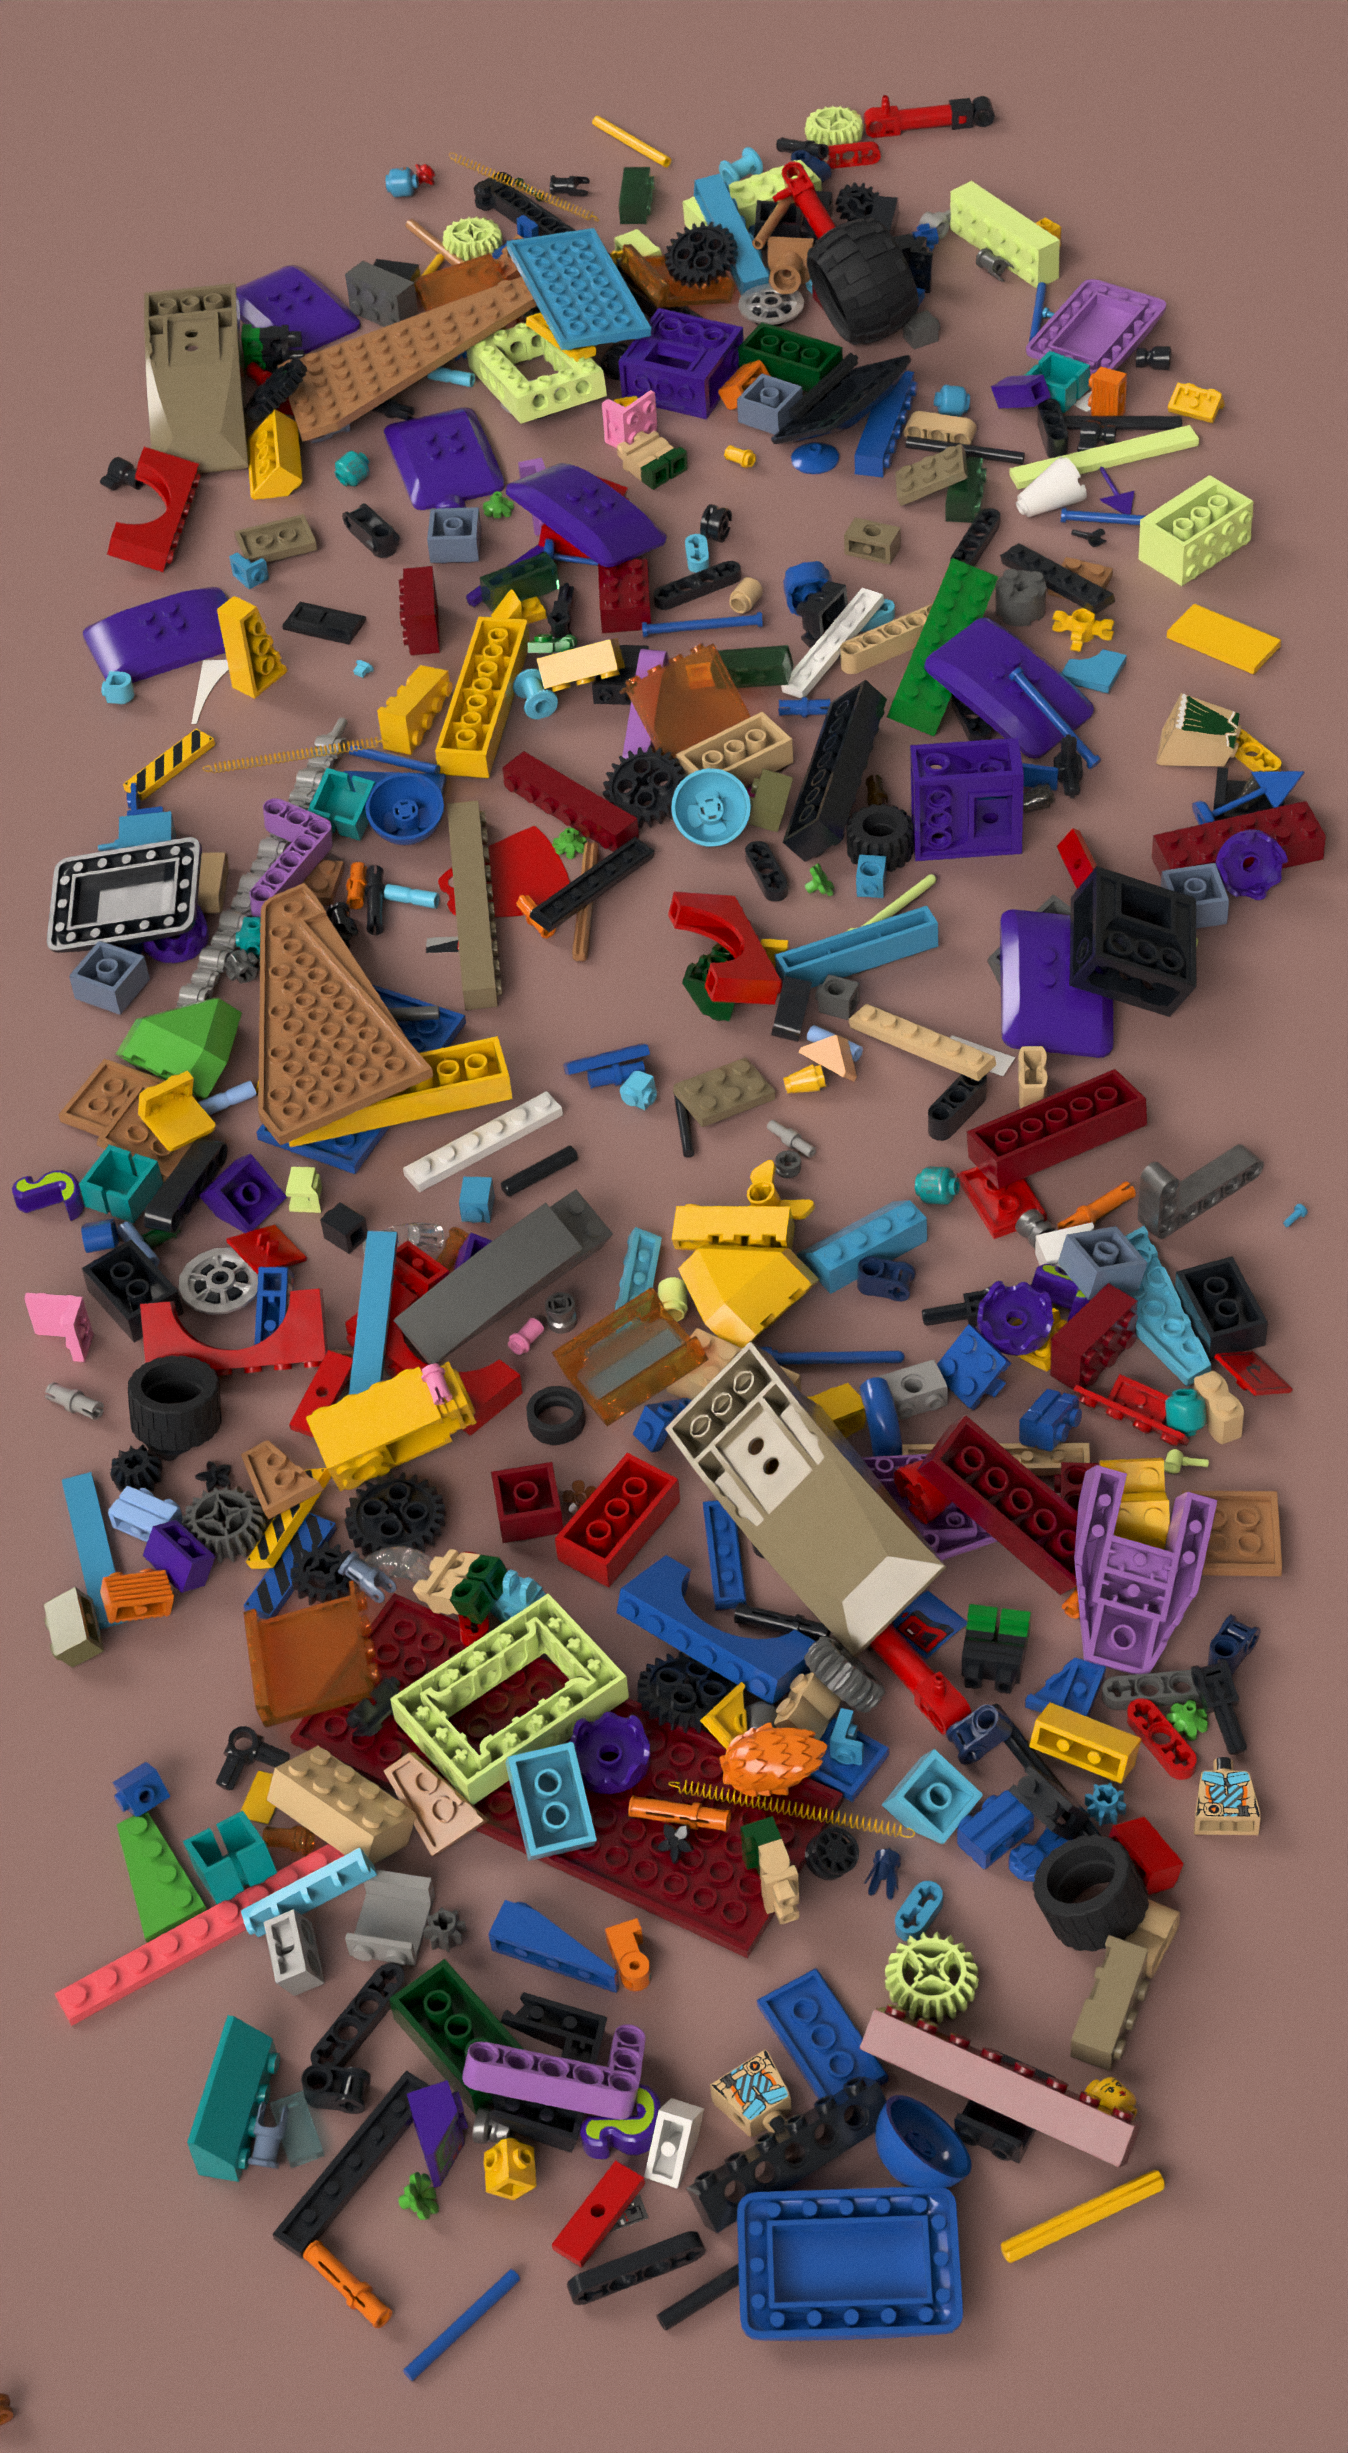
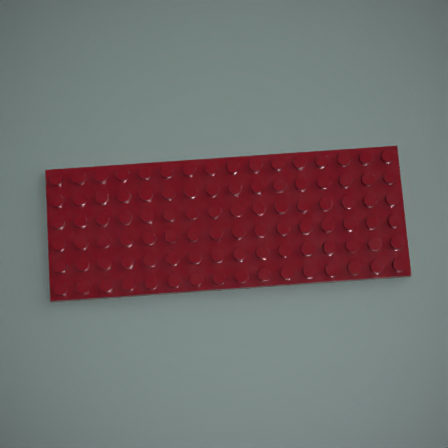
M394 1593L290 1736L291 1744L306 1751L319 1746L345 1765L353 1768L354 1771L367 1780L393 1792L395 1791L383 1770L408 1753L417 1754L450 1784L394 1719V1715H389L382 1721L383 1727L371 1737H353L352 1733L357 1727L355 1729L351 1728L347 1724L346 1718L348 1717V1712L363 1698H368L372 1705L376 1703L369 1693L384 1678L389 1679L391 1676H394L401 1684L398 1689L402 1691L467 1648L468 1646H465L460 1640L459 1622L445 1615L433 1613L431 1609ZM471 1627L472 1633H477V1630ZM538 1657L448 1718V1721L460 1734L463 1732L467 1736L468 1743L480 1756V1744L485 1737L490 1734L492 1736L510 1725L513 1718L516 1716L520 1718L538 1706V1701L543 1698L546 1700L563 1689L565 1683L570 1679L556 1665ZM628 1698L609 1712L623 1718H629L631 1715H634L642 1723L645 1735L650 1743L651 1752L650 1766L646 1775L635 1786L620 1793L601 1794L584 1787L597 1839L594 1846L537 1860L748 1959L775 1912L767 1914L765 1910L761 1879L756 1867L749 1870L746 1869L742 1857L740 1827L773 1816L788 1853L790 1866L795 1865L799 1875L806 1863L805 1849L808 1842L827 1829L830 1822L827 1824L826 1819L820 1822L819 1817L814 1821L813 1816L808 1820L807 1814L805 1818H802L801 1813L796 1817L795 1811L790 1816L789 1811L784 1815L781 1810L778 1814L776 1809L774 1812H771L770 1807L767 1811H765L764 1806L759 1810L758 1804L756 1808L752 1807V1803L747 1807L746 1801L741 1806L740 1802L735 1805L734 1801L729 1804L727 1799L725 1802H722L721 1798L716 1801L715 1796L712 1800L709 1798V1795L707 1798H704L703 1794L700 1796L705 1783V1797L710 1785H712L711 1798L714 1795L716 1786H718L717 1799L723 1787V1801L726 1798L728 1788L730 1789L729 1802L731 1801L735 1789L732 1785L723 1783L724 1772L719 1759L726 1754L727 1750L713 1735L702 1730L701 1733H697L694 1728H689V1731L684 1733L681 1726L672 1731L671 1723L667 1722L662 1726L658 1725L659 1717L649 1719V1711H642L641 1703ZM570 1738L569 1740H567L566 1742H564L563 1744L569 1743L570 1740H571V1738ZM606 1752L601 1756V1759L608 1762L613 1761L618 1757V1754ZM806 1777L797 1785L788 1788L789 1794L787 1796L777 1794L766 1796V1809L769 1806L771 1797L772 1811L777 1798L779 1799L778 1812L781 1809L783 1800H785L784 1813L788 1808L789 1801H791L790 1814H792L795 1802H797L796 1815H798L803 1803L802 1815L804 1817L809 1804V1818L814 1806L815 1819L821 1807V1821L826 1809H828V1822L832 1810H834V1817L842 1804L843 1794ZM687 1779L686 1792L688 1793V1791H689V1789H690V1786H691V1782L693 1781L692 1793L694 1794L695 1791H696V1788H697V1783L699 1782L698 1794H699L700 1797L697 1796V1792H696V1794H695L694 1796L691 1795V1791H690V1793L687 1794V1795H686V1793H685V1790L683 1791V1793H680V1792H679V1788H677V1787H672V1786H670L668 1783H669V1782H678V1783H680V1784H676V1783H670V1784L680 1787V1791L682 1792V1790H683V1788H684V1785H685V1780ZM508 1781L473 1805L489 1819V1821L478 1827L476 1831L526 1854L510 1781ZM737 1790L735 1792V1803L740 1795V1792ZM741 1794V1804L745 1800V1794ZM632 1795L636 1797L693 1805L694 1802L701 1803L702 1807L730 1810V1826L727 1832L699 1827L698 1830L690 1829V1835L686 1840L692 1844L694 1851H681L678 1863L673 1864L670 1851H661L657 1847L662 1841L666 1840L664 1824L672 1825L675 1828L684 1825L629 1817V1801ZM760 1795L759 1801L760 1808L765 1798V1796ZM747 1796V1805H749L752 1796ZM758 1796L753 1798V1806L756 1805Z

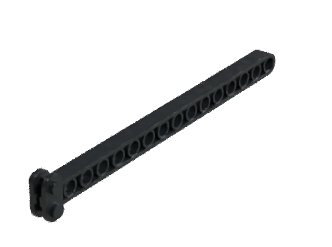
M499 172L497 180H493L491 177L480 181L473 188L474 195L476 196L475 206L483 211H489L493 208L516 225L517 218L525 215L538 225L539 236L576 231L514 187L512 188L510 185L512 182L511 175L507 174L505 183H507L509 176L510 180L508 185H504L502 181L507 174L506 172ZM616 259V267L641 311L650 318L658 308L703 318L619 259Z

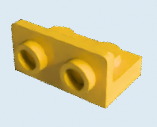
M1177 383L1167 408L1168 412L1213 423L1218 410L1223 409L1225 403L1223 395L1215 389L1205 390L1191 383Z

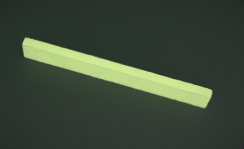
M1188 425L1063 455V458L1067 457L1074 464L1079 474L1099 470L1100 467L1105 469L1199 446V438L1192 427ZM1062 456L1009 468V476L1017 489L1026 488L1056 459Z

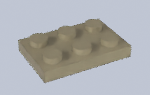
M962 444L950 446L938 454L927 456L917 463L903 466L896 471L897 500L900 505L903 506L967 479L966 453Z
M304 514L234 531L242 556L245 559H249L251 563L261 558L267 563L317 550L315 538Z
M746 1057L681 1081L673 1086L675 1096L682 1102L701 1127L775 1100L776 1092Z

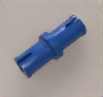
M802 697L801 700L779 699V707L789 708H778L779 716L802 715V718H807V715H826L830 699L807 700V697Z
M643 1061L620 1066L616 1063L611 1064L609 1068L587 1071V1078L590 1089L614 1084L615 1086L622 1085V1082H625L634 1071L646 1073Z

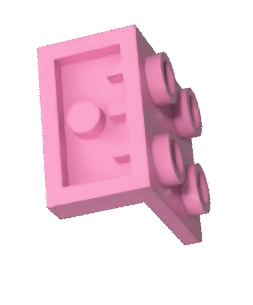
M648 391L626 408L610 399L602 403L605 443L617 448V445L623 441L628 444L634 443L635 435L641 431L646 434L657 431L655 392Z
M26 1293L24 1300L35 1334L66 1337V1347L70 1349L73 1361L85 1362L94 1334L83 1297Z

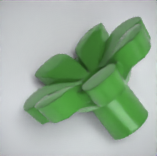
M499 491L493 493L490 501L483 503L484 515L487 517L493 515L494 518H501V514L505 517H510L512 515L511 509H514L513 502L508 501V498L502 497V493Z
M566 828L564 832L559 834V838H554L552 846L556 848L555 852L558 855L566 852V857L573 859L575 858V851L580 854L584 852V845L587 843L585 837H580L579 831L573 828Z
M817 863L810 868L813 880L806 883L805 888L808 893L819 889L821 894L832 896L834 895L832 890L834 885L831 881H827L826 873L822 871L821 865Z
M1187 1700L1184 1706L1179 1703L1173 1704L1170 1709L1172 1713L1166 1716V1719L1180 1735L1186 1732V1738L1189 1741L1197 1739V1730L1202 1733L1208 1730V1722L1206 1721L1208 1716L1205 1714L1204 1709H1196V1702L1193 1700Z
M415 2172L410 2175V2184L404 2187L405 2194L399 2196L398 2201L402 2209L411 2208L413 2212H417L420 2220L430 2219V2214H437L439 2211L438 2204L432 2201V2199L436 2198V2191L434 2187H429L431 2178L427 2174L423 2173L420 2175L419 2172Z

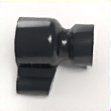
M1155 346L1150 351L1146 348H1137L1136 367L1150 365L1153 370H1169L1172 353L1171 346Z
M1083 419L1077 452L1096 448L1100 441H1103L1105 444L1115 443L1117 426L1107 425L1103 427L1099 421Z
M115 457L110 462L107 474L100 480L101 485L113 491L121 484L127 483L129 486L139 490L145 483L135 479L137 469L134 468L131 462L121 457Z

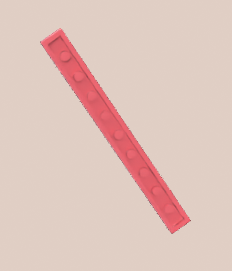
M327 1844L279 1870L263 1883L248 1887L234 1898L215 1905L55 1993L56 1999L71 2026L245 1931L246 1927L241 1914L242 1909L345 1855L330 1844Z

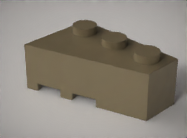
M1108 1935L1105 1943L1106 1955L1102 1967L1097 1966L1094 1974V1978H1096L1089 1998L1085 1999L1071 2039L1070 2057L1111 2071L1115 2059L1121 2061L1124 2055L1127 2040L1123 2038L1126 2031H1133L1136 2025L1139 2011L1135 2010L1139 2000L1145 2001L1150 1988V1981L1146 1980L1148 1949Z

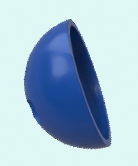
M397 773L382 779L372 788L366 801L365 810L369 824L381 838L396 845H414L426 840L436 831L443 817L444 800L440 789L427 777L416 773Z
M894 2095L887 2100L877 2119L875 2141L880 2159L897 2181L907 2187L927 2189L945 2187L948 2189L969 2175L972 2164L968 2150L954 2129L939 2114L922 2102L908 2096Z

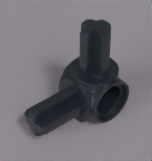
M1068 734L1061 739V752L1057 757H1054V767L1059 769L1058 780L1063 784L1065 795L1073 799L1075 795L1080 794L1079 780L1083 776L1081 755L1077 753V739Z
M237 1727L229 1735L228 1744L223 1753L227 1758L216 1779V1785L231 1791L234 1789L244 1765L253 1764L257 1760L276 1768L289 1761L290 1754L265 1743L264 1737L256 1734L250 1727ZM240 1738H248L252 1741V1746L244 1751L238 1750L234 1745Z

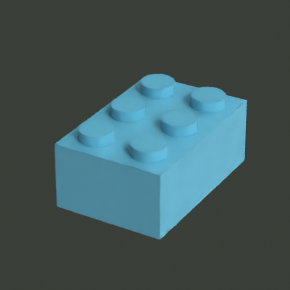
M569 1742L507 1757L505 1764L528 1861L594 1846L597 1839L574 1743Z

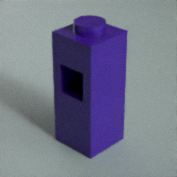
M1043 374L1007 376L991 386L998 408L1035 407L1051 397Z

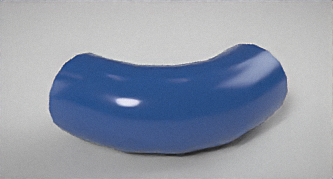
M880 1377L870 1378L862 1383L859 1393L868 1422L872 1456L902 1455L899 1420L888 1382Z

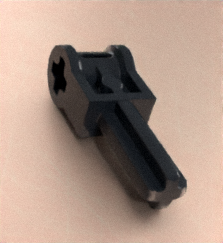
M564 583V586L560 587L558 600L554 601L553 610L547 617L548 624L551 626L549 634H553V638L562 639L571 634L570 610L575 589L569 583Z
M990 1287L982 1291L964 1293V1303L922 1310L924 1325L929 1326L967 1319L968 1324L977 1327L979 1303L986 1296Z
M1222 1658L1216 1664L1205 1667L1192 1666L1191 1676L1193 1684L1200 1697L1205 1714L1214 1712L1228 1753L1230 1755H1237L1246 1751L1247 1745L1233 1709L1234 1706H1237L1239 1697L1227 1661Z

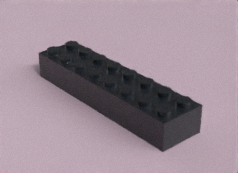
M866 679L830 702L782 843L804 862L814 856H820L825 849L832 845H838L844 838L843 832L850 818L851 808L856 801L855 796L862 783L863 771L868 765L867 759L874 747L873 741L879 731L878 726L885 713L884 708L887 702V698Z

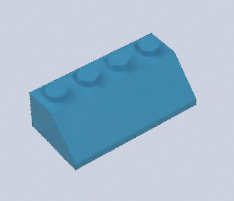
M910 1200L893 1201L797 1253V1257L820 1279L819 1282L832 1294L857 1280L858 1263L863 1258L871 1256L892 1261L927 1241V1218Z

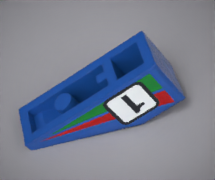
M288 1267L258 1268L254 1345L264 1341L273 1334L285 1318L289 1307L290 1291H294V1273Z

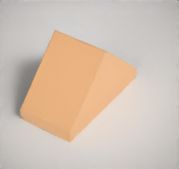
M834 1035L803 1046L799 1050V1053L851 1081H855L857 1075L848 1039Z

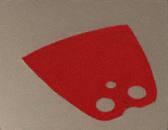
M536 826L524 829L487 846L490 863H485V865H490L492 881H487V884H492L493 900H488V903H494L495 917L524 916L516 905L521 895H529L538 906L570 883L566 869L559 855L555 852V848ZM451 867L438 879V884L441 891L449 896L447 905L450 912L456 915L454 887L448 885L449 879L453 877Z

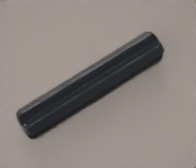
M569 1145L501 1182L502 1191L506 1196H512L566 1167L578 1159L576 1150Z

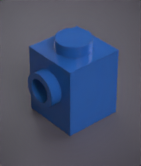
M147 1762L112 1782L117 1791L113 1795L116 1803L123 1812L128 1810L135 1817L144 1814L171 1797L158 1771Z

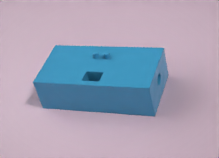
M171 811L119 817L118 849L176 839V830Z

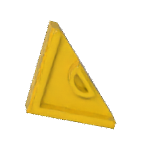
M743 1682L739 1683L700 1720L726 1750L735 1737L743 1735L748 1731L747 1712L744 1709L743 1697L745 1684Z

